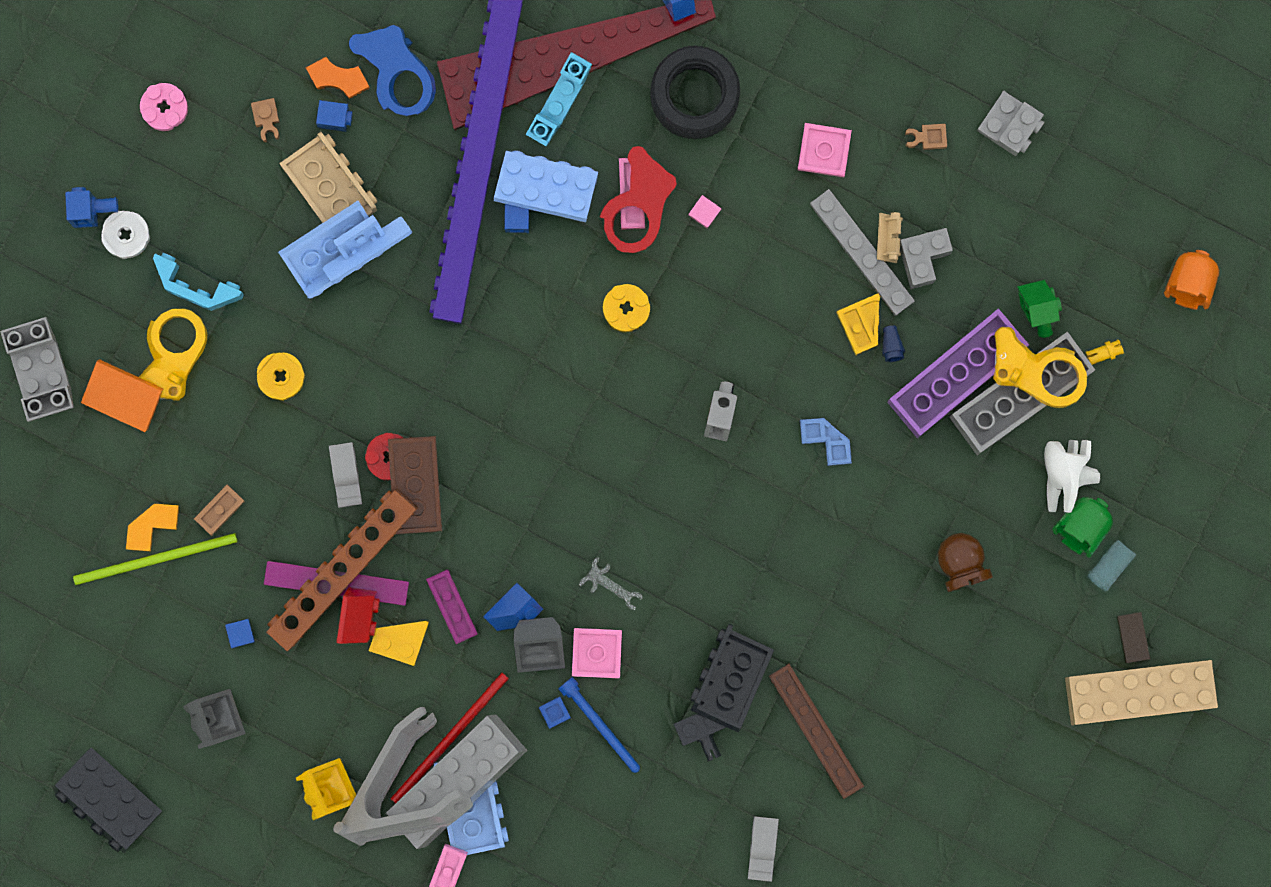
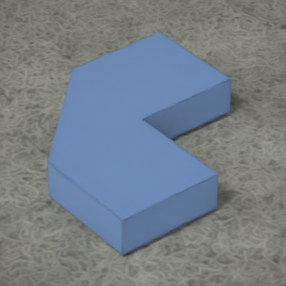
M826 419L800 420L802 444L825 442L827 466L852 463L850 440L834 428Z

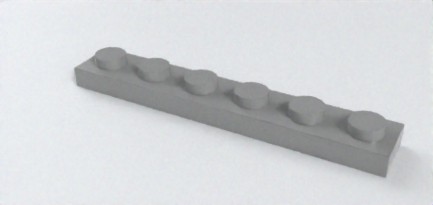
M829 189L810 203L813 210L895 316L914 303L915 300L885 261L877 260L875 248Z

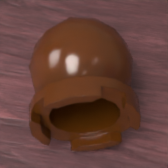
M956 533L941 543L937 553L938 562L942 571L950 577V581L945 583L948 592L969 585L968 581H970L971 585L993 578L990 568L984 570V567H982L985 556L984 549L978 539L969 534Z

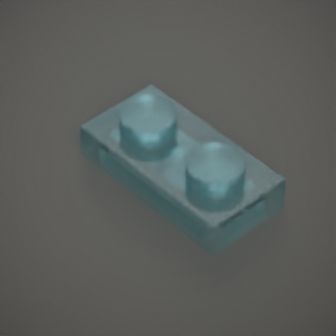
M1116 540L1087 577L1106 592L1136 554L1119 540Z

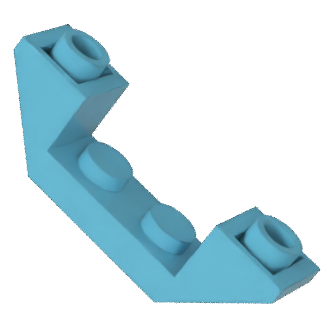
M573 52L570 53L560 71L561 76L543 109L534 118L526 133L527 136L544 146L548 145L562 125L581 91L592 63Z
M162 253L161 256L154 254L155 265L163 286L168 293L210 311L241 300L244 296L242 291H239L240 286L229 281L226 284L219 283L212 299H210L211 294L198 289L197 292L188 289L189 285L176 279L174 283L173 280L179 269V265L175 263L176 258Z

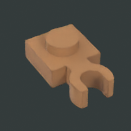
M275 99L251 103L256 127L263 126L261 130L263 142H267L266 134L268 132H273L275 139L278 140L279 132L273 126L275 123H280Z
M946 124L922 125V132H918L915 129H907L905 131V135H913L915 137V141L906 143L908 148H914L920 143L923 145V150L947 148Z

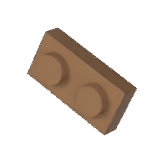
M226 485L194 520L212 536L245 501L231 487Z

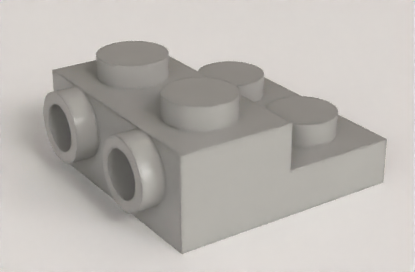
M1003 91L977 131L1014 156H1017L1019 151L1024 153L1032 142L1028 139L1031 133L1037 134L1044 124L1041 120L1044 114L1026 102L1022 103Z

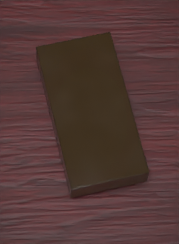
M1142 613L1117 616L1125 663L1150 659Z

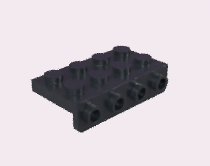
M729 623L726 630L721 628L716 638L719 645L717 649L712 648L707 661L711 662L708 669L704 667L699 677V681L702 684L700 689L695 687L690 701H693V705L690 710L739 732L774 649L733 631L734 625Z
M90 748L54 785L55 797L61 803H68L74 808L72 812L80 820L85 818L92 824L90 828L98 836L103 834L109 840V846L116 852L121 850L123 853H126L129 847L162 813L160 808L93 748Z

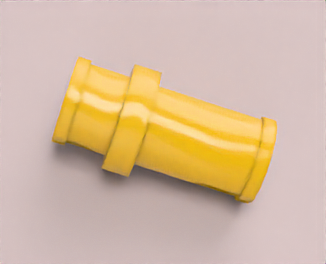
M1119 339L1112 343L1110 341L1105 342L1104 346L1086 351L1085 354L1089 362L1093 365L1109 358L1110 360L1116 359L1115 356L1124 354Z

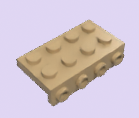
M319 132L315 139L280 163L322 223L356 201L360 202L368 216L377 211L374 204L378 201L370 190L365 192L361 187L364 182L357 172L352 174L347 168L350 165L349 161L343 153L338 155L333 147L336 144L329 134L324 136L322 132Z

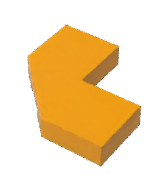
M153 504L128 525L126 549L151 552L153 528L177 530L179 506Z

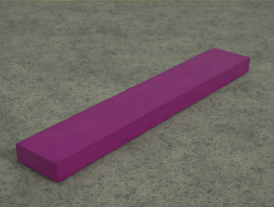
M267 561L264 585L300 590L301 586L308 579L313 581L318 576L315 572L318 568ZM335 571L338 575L345 574V572ZM358 575L348 587L377 591L376 598L380 599V602L406 606L409 582ZM321 580L319 582V589L323 593H328L331 585L327 580ZM348 587L341 593L340 596H343L345 594Z

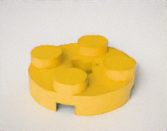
M623 284L615 286L608 292L603 302V313L612 328L621 332H631L645 324L649 317L650 304L647 295L639 287ZM626 302H629L633 311H628L627 315L623 314V309L619 307L621 304L624 305Z
M270 354L260 362L257 368L259 388L272 399L284 401L292 398L303 386L305 379L303 367L298 359L291 354ZM286 371V380L284 382L281 380L276 382L275 372Z

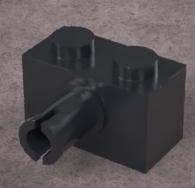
M699 714L673 724L682 746L694 741L700 742L707 762L714 759L710 749H712L715 758L722 756L713 736L715 732L726 728L725 726Z

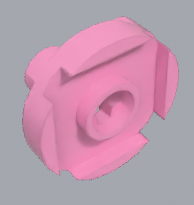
M159 83L149 86L140 101V112L143 119L152 128L159 131H170L185 120L188 113V103L183 92L176 86L168 83ZM163 101H167V105L170 106V110L166 109L165 113H161V109L158 108V105L162 104Z

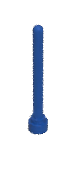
M573 677L558 688L563 696L567 695L568 698L571 697L629 769L637 773L640 770L639 764L580 694V689L577 686L578 682Z

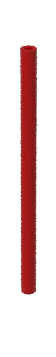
M501 672L391 797L393 802L397 803L416 785L509 679Z

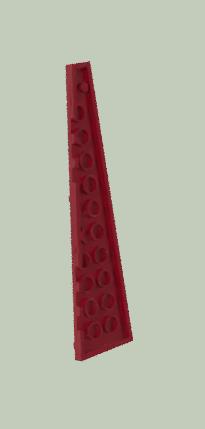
M694 0L696 13L675 22L666 6L515 42L503 109L554 88L561 76L560 71L571 52L592 63L589 71L591 73L612 64L616 60L623 57L626 58L644 48L647 49L658 42L670 39L682 32L689 31L716 19L712 1ZM479 51L437 62L454 131L465 126L467 113L472 114L473 105H470L469 101L471 91H476L477 82L474 81L476 67L480 68L482 59L478 58Z

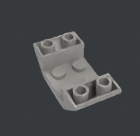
M47 317L0 331L6 352L11 357L23 398L21 402L27 422L74 408L71 386L58 343Z

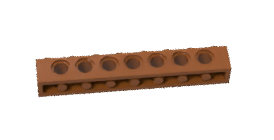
M389 490L380 499V502L383 504L377 510L372 508L364 517L366 523L361 528L356 526L348 535L350 540L345 546L340 544L332 552L334 558L329 563L324 561L315 571L318 576L313 581L308 579L301 586L300 590L302 593L298 598L292 597L284 605L286 611L281 616L276 614L267 624L270 628L266 633L287 652L294 647L418 510L398 490H395L393 493ZM391 509L394 511L395 519L392 522H386L383 519L384 510ZM371 526L376 527L379 531V536L376 540H371L367 536V530ZM354 544L360 545L363 549V554L360 558H356L351 554V547ZM342 562L346 565L347 571L344 575H338L335 572L336 563ZM321 580H327L330 583L331 589L328 593L320 591L319 582ZM307 597L311 598L315 603L312 611H308L303 607V600ZM293 615L297 617L299 623L296 628H290L287 625L288 616Z

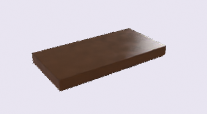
M436 436L388 439L391 492L393 493L395 490H398L418 508L396 534L442 531Z

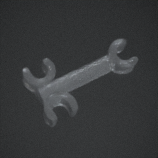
M595 558L592 564L593 568L588 576L581 579L579 585L582 587L586 581H591L593 587L590 593H594L597 589V583L625 600L629 609L635 610L636 607L630 603V599L637 597L642 600V595L638 592L630 593L602 575L609 571L610 565L607 564L603 570L597 568L600 558Z

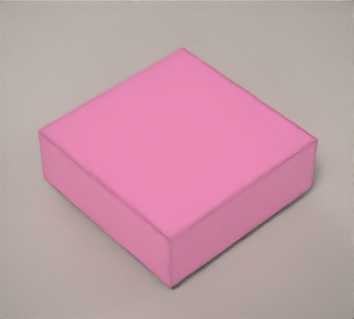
M702 195L688 215L708 229L721 211V208Z

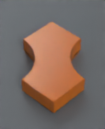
M325 57L306 67L317 90L333 87L344 92L350 99L370 88L358 66L350 69L339 68Z

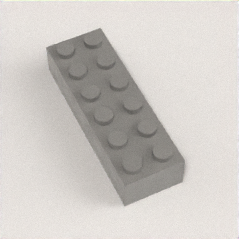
M1068 332L1040 351L1056 347L1067 348L1075 352L1074 356L1082 362L1087 376L1095 371L1092 364ZM1053 361L1047 364L1042 372V384L1045 390L1057 397L1078 383L1075 369L1064 361ZM995 383L953 413L949 418L976 455H979L1047 405L1039 402L1020 388L1002 386Z
M497 715L486 716L386 814L393 816L432 808L455 790L462 792L464 797L455 805L461 804L469 796L472 802H474L528 750ZM448 826L404 835L416 849L427 847Z

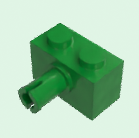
M1045 280L1017 286L1020 307L1032 327L1037 326L1039 337L1046 338L1053 334L1051 323L1060 321L1059 311H1062L1060 299L1055 297L1053 287L1049 288Z

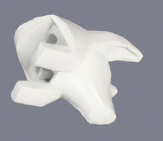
M1069 440L1067 453L1060 442L1050 441L1047 443L1044 459L1048 474L1047 502L1049 512H1056L1061 490L1064 493V512L1071 513L1077 498L1078 487L1099 483L1100 473H1098V470L1086 466L1091 456V441H1081L1080 454H1078V441Z

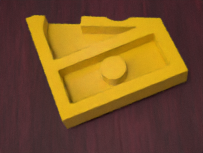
M879 293L836 312L855 355L878 345Z
M422 621L376 628L369 651L415 666L429 622Z

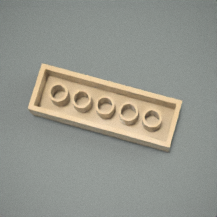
M1212 660L1065 678L1071 725L1218 708Z

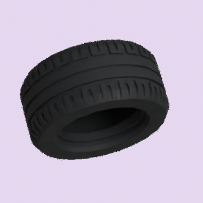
M695 45L685 46L682 49H677V51L674 50L659 63L652 78L650 98L654 114H656V118L662 123L663 127L677 136H682V138L702 139L717 134L731 122L738 108L740 82L734 66L723 54L714 51L712 48L709 49V47H697ZM698 69L706 71L718 82L721 88V100L711 112L701 116H691L683 114L672 103L669 96L670 84L677 75L686 70Z

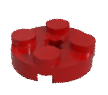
M385 433L379 435L367 447L365 454L367 466L371 473L381 480L391 481L389 461L387 463L383 461L385 459L383 454L386 451L389 452L388 439L403 438L398 434Z

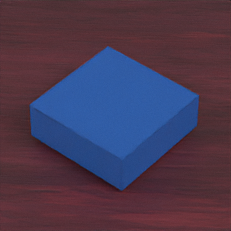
M249 619L225 625L231 648L255 642Z
M561 697L539 707L549 729L571 718Z

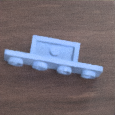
M372 215L333 240L341 255L323 266L322 269L332 284H335L412 234V231L402 217H398L381 228Z

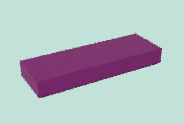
M448 569L426 579L456 645L478 635Z

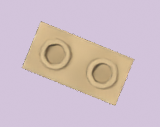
M894 212L891 215L879 213L877 260L897 263L898 256H901L898 234H901V221H903V218L900 217V213Z

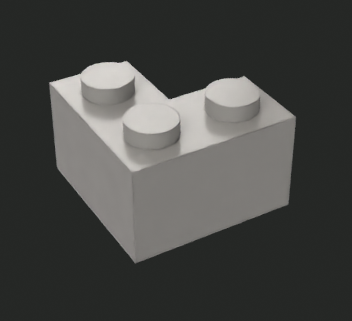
M947 228L900 240V252L910 289L935 282L936 277L931 260L948 256L953 251Z

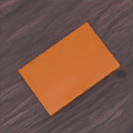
M99 359L95 364L81 403L146 432L164 389Z

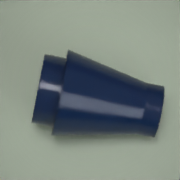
M897 326L884 327L882 356L885 357L886 362L903 360L906 351L898 334Z

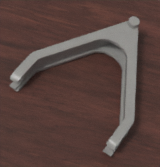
M425 707L417 708L394 727L343 820L334 825L333 830L335 833L362 846L369 841L449 826L473 806L470 796L461 804L455 805L464 798L462 792L455 790L432 808L381 818V803L414 743L437 723L433 712L426 719L418 721L427 711Z

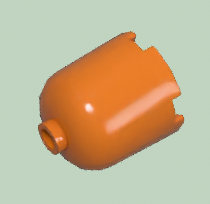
M1202 250L1183 253L1175 262L1164 291L1165 297L1169 298L1171 295L1176 298V304L1186 308L1197 310L1198 306H1203L1204 309H1208L1219 277L1217 263L1209 257V253Z

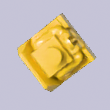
M340 758L309 769L296 777L297 781L303 780L304 800L313 810V820L350 806L356 797L354 788Z

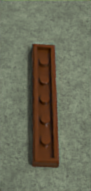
M790 664L769 675L770 680L842 798L845 799L863 788L864 785Z

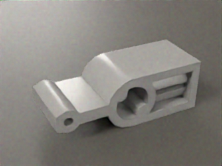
M351 442L329 446L338 508L362 505L354 444Z
M754 816L748 879L772 882L779 819Z

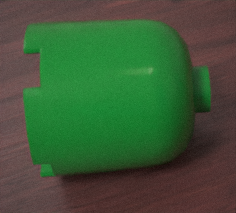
M1089 497L1079 498L1075 502L1072 512H1066L1052 528L1055 535L1060 533L1064 538L1061 542L1079 555L1085 552L1087 553L1086 556L1090 558L1112 528L1113 518L1107 509L1109 507L1108 504L1100 498L1096 500Z

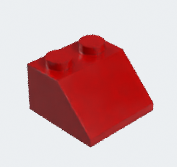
M348 587L343 595L337 643H366L371 636H375L377 622L373 621L374 612L378 613L380 599L376 598L377 591Z

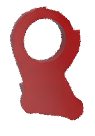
M639 146L633 147L628 154V161L631 165L630 190L611 199L604 206L600 218L604 219V230L608 240L617 250L628 253L643 251L654 243L659 232L665 200L669 198L670 193L677 185L676 177L668 173L648 155L643 147ZM627 207L642 209L649 220V230L646 236L636 243L621 241L613 229L616 215Z

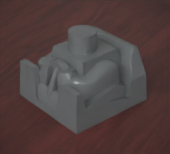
M550 617L519 620L514 630L517 673L565 668L561 629L555 619Z
M230 689L196 699L183 706L184 710L191 716L192 730L196 732L202 741L198 745L199 749L245 734Z

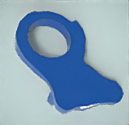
M391 25L385 29L370 33L353 35L349 41L352 52L364 56L379 69L377 96L384 110L389 108L396 114L409 116L418 115L429 108L434 101L436 93L434 77L428 68L408 48L412 45V41L409 38H405L402 28ZM407 70L417 74L423 85L422 97L412 107L400 104L394 96L393 90L394 82L398 75Z

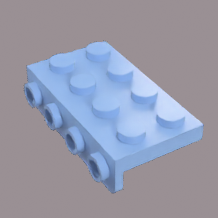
M506 151L494 201L586 222L598 172L585 166L580 168L574 167L564 161L553 162L548 161L547 158L542 156L531 157L520 151Z
M356 201L278 252L308 298L320 295L325 289L333 285L322 269L323 266L341 255L333 240L369 218L359 201Z
M497 781L473 802V806L447 827L450 845L468 852L467 855L505 847L504 842L509 841L506 827L501 828L500 818H504L501 803L496 804L495 795L499 794Z

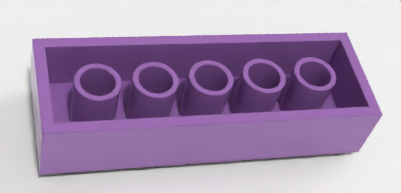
M999 309L888 400L887 403L917 438L994 375L996 354L994 335L997 329L1000 327L1012 328L1018 340L1026 347L1029 346Z

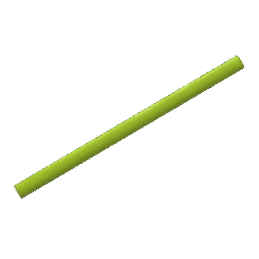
M234 533L75 575L73 579L75 585L237 543L238 541Z

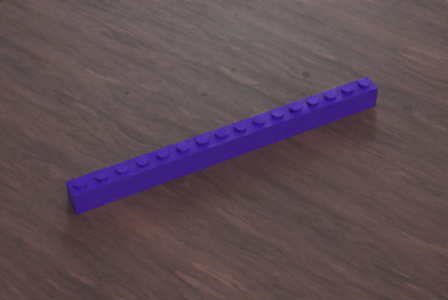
M523 0L488 1L487 12L491 14L489 22L485 21L482 35L486 36L485 45L480 44L478 58L482 59L480 68L476 67L474 81L477 82L476 91L472 90L469 104L473 105L472 114L467 113L465 127L469 128L468 135L462 138L460 151H464L463 160H458L456 174H460L459 182L453 185L452 197H455L454 207H449L447 220H450L451 224L449 230L445 229L443 243L447 245L445 253L441 252L438 266L442 267L441 276H436L434 290H438L437 298L432 299L429 313H434L433 319L462 324Z

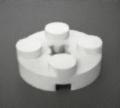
M118 211L111 214L103 224L101 236L105 248L114 256L122 259L133 258L145 250L150 241L148 225L137 213ZM122 229L126 231L131 230L132 233L129 240H121L119 238L122 235L120 232Z

